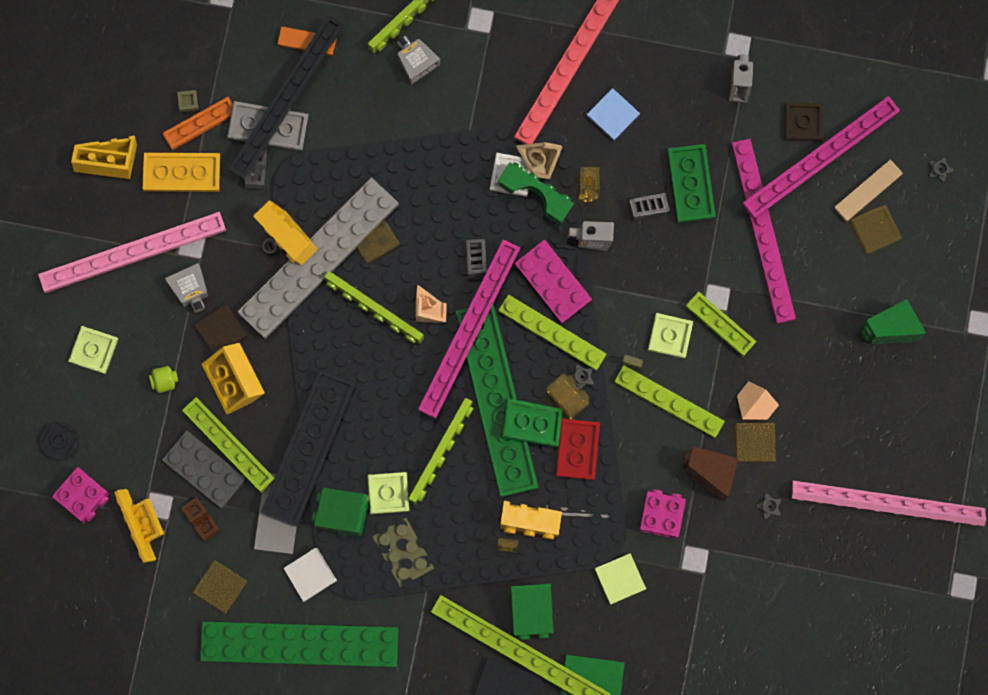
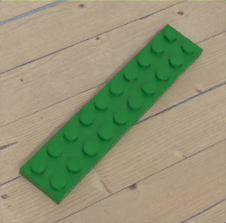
M493 304L467 355V361L500 497L538 489V484L528 443L501 437L505 401L507 398L517 400ZM469 308L456 311L459 327Z
M202 622L200 661L397 667L399 628Z

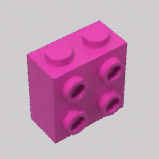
M77 467L52 497L81 522L85 523L86 521L90 522L96 515L95 511L99 506L103 507L107 503L109 493Z
M652 489L651 492L648 491L639 532L678 539L686 499H683L682 495L671 493L668 496L664 495L663 491Z

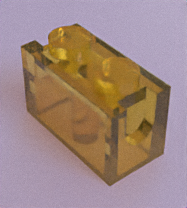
M580 167L579 199H583L586 202L594 201V199H598L600 190L599 167Z
M563 373L546 388V392L572 420L589 405V396L583 389L579 390L575 386L577 383L570 375L566 376Z

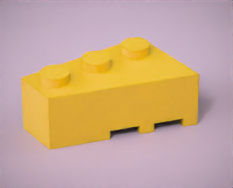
M129 136V138L117 140V138L111 139L108 142L99 143L97 141L75 145L71 161L74 172L130 179L137 148L135 136Z
M269 200L254 215V218L265 228L264 230L267 234L276 240L275 243L287 252L286 256L293 263L296 261L303 265L318 250L290 215Z
M504 501L500 529H504V533L515 534L518 531L523 532L524 536L535 537V534L543 535L542 538L554 540V537L559 535L562 512L540 507L531 508L524 504H520V506L511 505L510 502Z

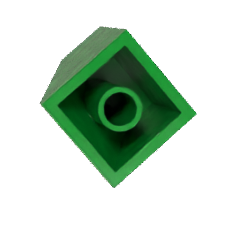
M907 299L869 318L861 327L862 337L865 341L868 340L870 344L917 342L926 333Z
M323 488L322 492H318L316 503L319 504L318 511H314L312 517L315 528L361 538L369 504L368 495Z
M551 584L511 586L514 637H518V640H529L530 636L546 639L549 638V635H553Z

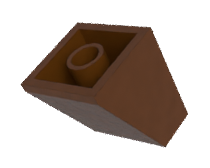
M693 446L691 451H687L683 465H686L685 471L719 499L726 501L730 495L739 458Z

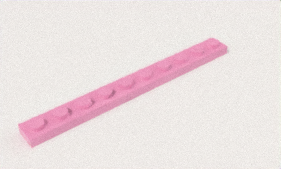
M220 212L38 275L44 292L48 293L225 232L226 228Z
M793 481L792 499L801 501L806 500L985 526L986 522L985 508Z

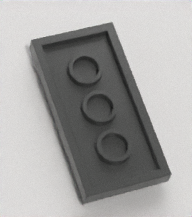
M188 431L183 434L162 459L164 463L221 509L224 508L247 480Z

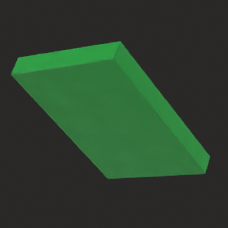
M507 398L505 401L501 437L557 448L559 446L563 409Z
M566 655L565 667L604 689L611 695H621L625 662ZM562 689V695H571Z

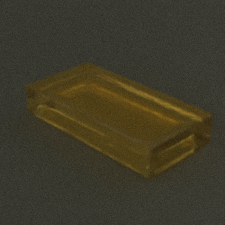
M499 538L497 549L516 553L518 540Z

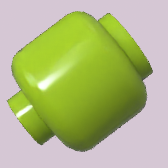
M169 366L153 369L151 375H149L152 390H156L157 393L174 390L178 377L176 371H172Z

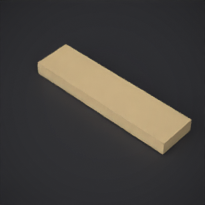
M889 160L837 204L834 210L845 222H848L903 173Z

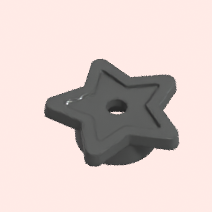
M942 158L938 162L930 161L932 167L930 177H938L944 182L946 174L953 171L946 163V158Z
M577 365L576 373L569 377L570 380L577 382L578 389H581L585 384H594L590 377L593 371L592 368L584 369Z
M766 494L764 502L757 504V507L763 510L765 519L772 514L781 515L778 508L781 499H773Z

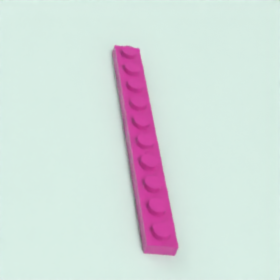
M888 96L743 202V207L755 219L900 112L899 108Z
M751 139L731 144L745 201L763 188ZM767 209L755 219L749 214L776 324L794 321L796 317L769 210Z
M503 239L418 411L436 419L520 251V247Z

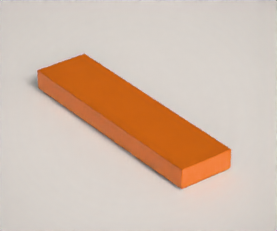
M226 97L163 132V136L171 149L174 150L230 119L233 104L229 97Z

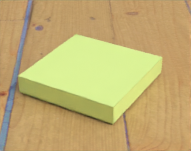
M656 313L648 351L685 359L693 321Z
M81 326L68 362L106 374L118 338Z
M407 472L368 475L370 514L409 512Z
M631 553L595 568L610 605L646 590Z

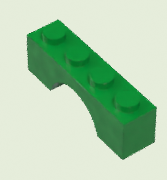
M515 162L508 163L495 183L510 194L521 189L534 191L543 201V215L558 225L562 223L574 204L569 196L563 193L560 195L554 191L555 188L548 183L543 184L539 181L538 176L533 173H526L523 171V167Z

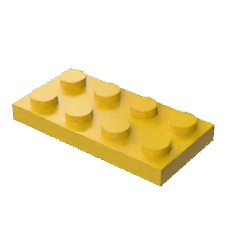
M144 153L143 191L220 192L221 155L220 153Z

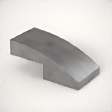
M265 149L245 180V188L264 189L267 149Z

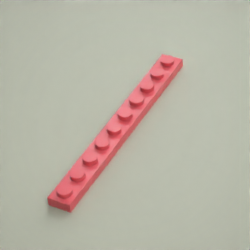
M597 0L514 136L515 140L524 145L534 143L620 0Z

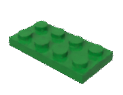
M706 145L668 148L677 223L715 219Z

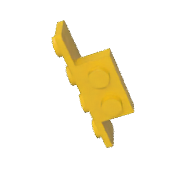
M127 489L115 491L117 504L120 506L124 515V521L130 529L131 538L137 546L139 557L143 563L155 561L156 557L150 542L164 535V532L150 499H145L134 505Z

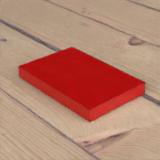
M571 419L561 420L556 477L595 480L600 422Z

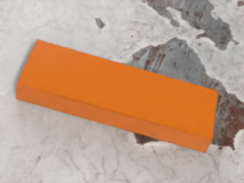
M281 26L278 46L305 51L316 33ZM336 40L327 52V56H333Z

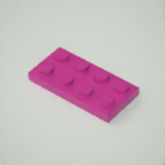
M543 240L515 263L561 323H564L592 300L546 240Z

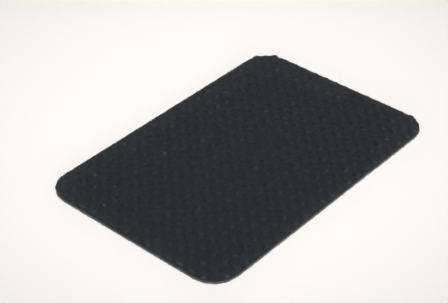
M522 123L304 151L292 155L284 161L273 178V202L290 215L309 239L371 177L399 203L382 223L332 273L424 334V339L420 344L409 342L405 338V334L400 331L399 333L393 331L389 327L390 324L386 321H383V323L373 317L374 313L371 311H363L357 306L359 303L353 299L352 301L347 300L338 289L334 291L329 288L325 280L288 316L300 416L319 370L356 384L310 496L312 517L314 511H318L317 495L318 492H322L323 488L361 493L369 497L368 475L407 472L409 499L464 399L471 400V407L474 408L469 418H464L462 422L464 427L459 435L455 434L453 438L455 443L450 452L446 450L443 456L445 458L441 468L437 467L433 473L436 475L431 485L427 484L424 489L426 495L421 502L418 501L416 505L409 501V512L370 514L369 500L361 538L315 528V523H313L316 548L319 549L337 580L329 588L333 593L345 599L368 600L591 570L611 562L619 555L626 541V519L603 362L597 371L593 370L590 377L594 384H585L581 389H578L577 382L570 380L569 377L576 373L577 365L584 369H589L590 367L498 312L507 296L510 295L601 350L586 248L578 247V240L568 239L569 227L580 228L582 224L572 152L566 138L557 129L547 124L543 126L533 144L543 142L562 146V150L551 178H539V181L543 184L548 183L555 188L554 191L560 195L563 193L569 196L571 202L574 203L560 225L543 215V201L532 190L528 189L527 197L490 191L496 153L522 157L516 146L524 144L514 139ZM485 239L487 271L503 239L520 247V251L493 303L516 398L518 401L563 409L562 419L600 422L595 480L556 477L559 446L556 448L527 442L538 489L500 497L467 357L436 419L418 411L459 329L456 311L470 307L483 281L468 280L466 240ZM543 240H546L551 248L557 244H567L579 253L581 267L575 278L592 298L588 304L564 323H561L515 264ZM279 247L281 267H283L290 259L286 256L287 252ZM473 247L470 249L479 250L482 249V247ZM471 255V257H480V256H482V255ZM480 262V263H471V265L483 264V263H482V262ZM418 285L442 303L447 304L445 323L416 322ZM504 501L510 502L511 505L520 506V504H524L531 508L540 507L546 509V505H548L550 510L563 513L593 514L591 517L561 515L559 535L554 537V540L542 538L543 535L535 534V537L524 536L523 532L518 531L515 534L504 533V529H500ZM601 515H610V518H602ZM407 518L418 538V546L423 548L427 556L421 557L427 562L426 568L432 563L434 569L414 580L409 577L404 579L403 586L400 587L392 573V563L386 561L382 553L386 554L390 551V544L385 546L380 543L378 548L372 536L377 533L385 534L388 531V527L395 523L396 529L401 524L407 526L406 521L403 520ZM401 539L398 543L399 549L406 551V545L409 541ZM408 558L403 559L401 567L408 570L411 569L412 561Z

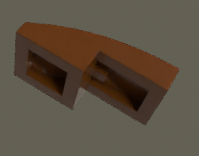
M197 497L181 508L204 542L221 531Z

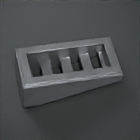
M665 193L635 198L628 202L633 221L670 212ZM659 199H661L663 204V208L661 209L658 204ZM650 201H654L656 207L655 210L652 209ZM647 202L649 211H645L643 203ZM640 204L642 212H638L636 205Z
M485 239L466 240L468 280H483L487 273ZM482 247V249L479 250H471L470 248ZM471 255H482L480 257H471ZM480 262L483 263V264L471 265V263H480Z

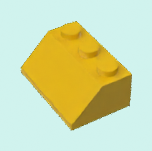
M240 343L222 347L202 363L226 414H230L254 402L265 394Z

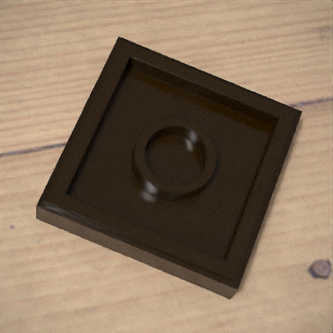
M786 102L785 140L823 141V103Z
M227 304L195 324L196 329L213 354L222 347L236 344L247 337L246 332Z

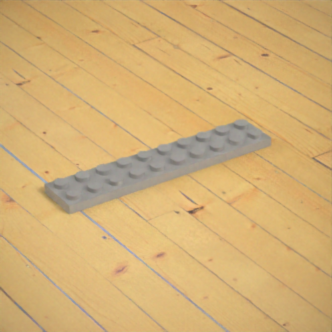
M371 177L310 239L318 250L303 265L289 260L238 311V314L266 339L325 280V275L328 271L333 272L382 223L399 203Z

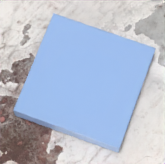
M612 88L587 114V117L615 141L640 113Z

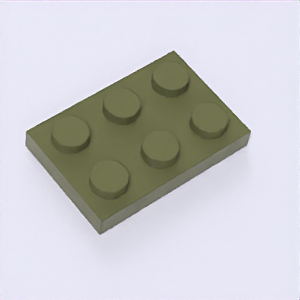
M407 518L403 519L406 521L407 526L401 524L396 529L395 523L388 527V531L385 534L377 533L372 536L378 548L380 543L385 546L390 544V551L386 554L382 553L386 561L392 563V573L400 587L403 586L404 579L409 577L414 580L434 569L432 563L426 568L427 562L421 557L427 556L423 548L418 546V538ZM401 539L409 541L406 545V551H402L398 547ZM405 558L412 561V567L409 570L401 567V561Z

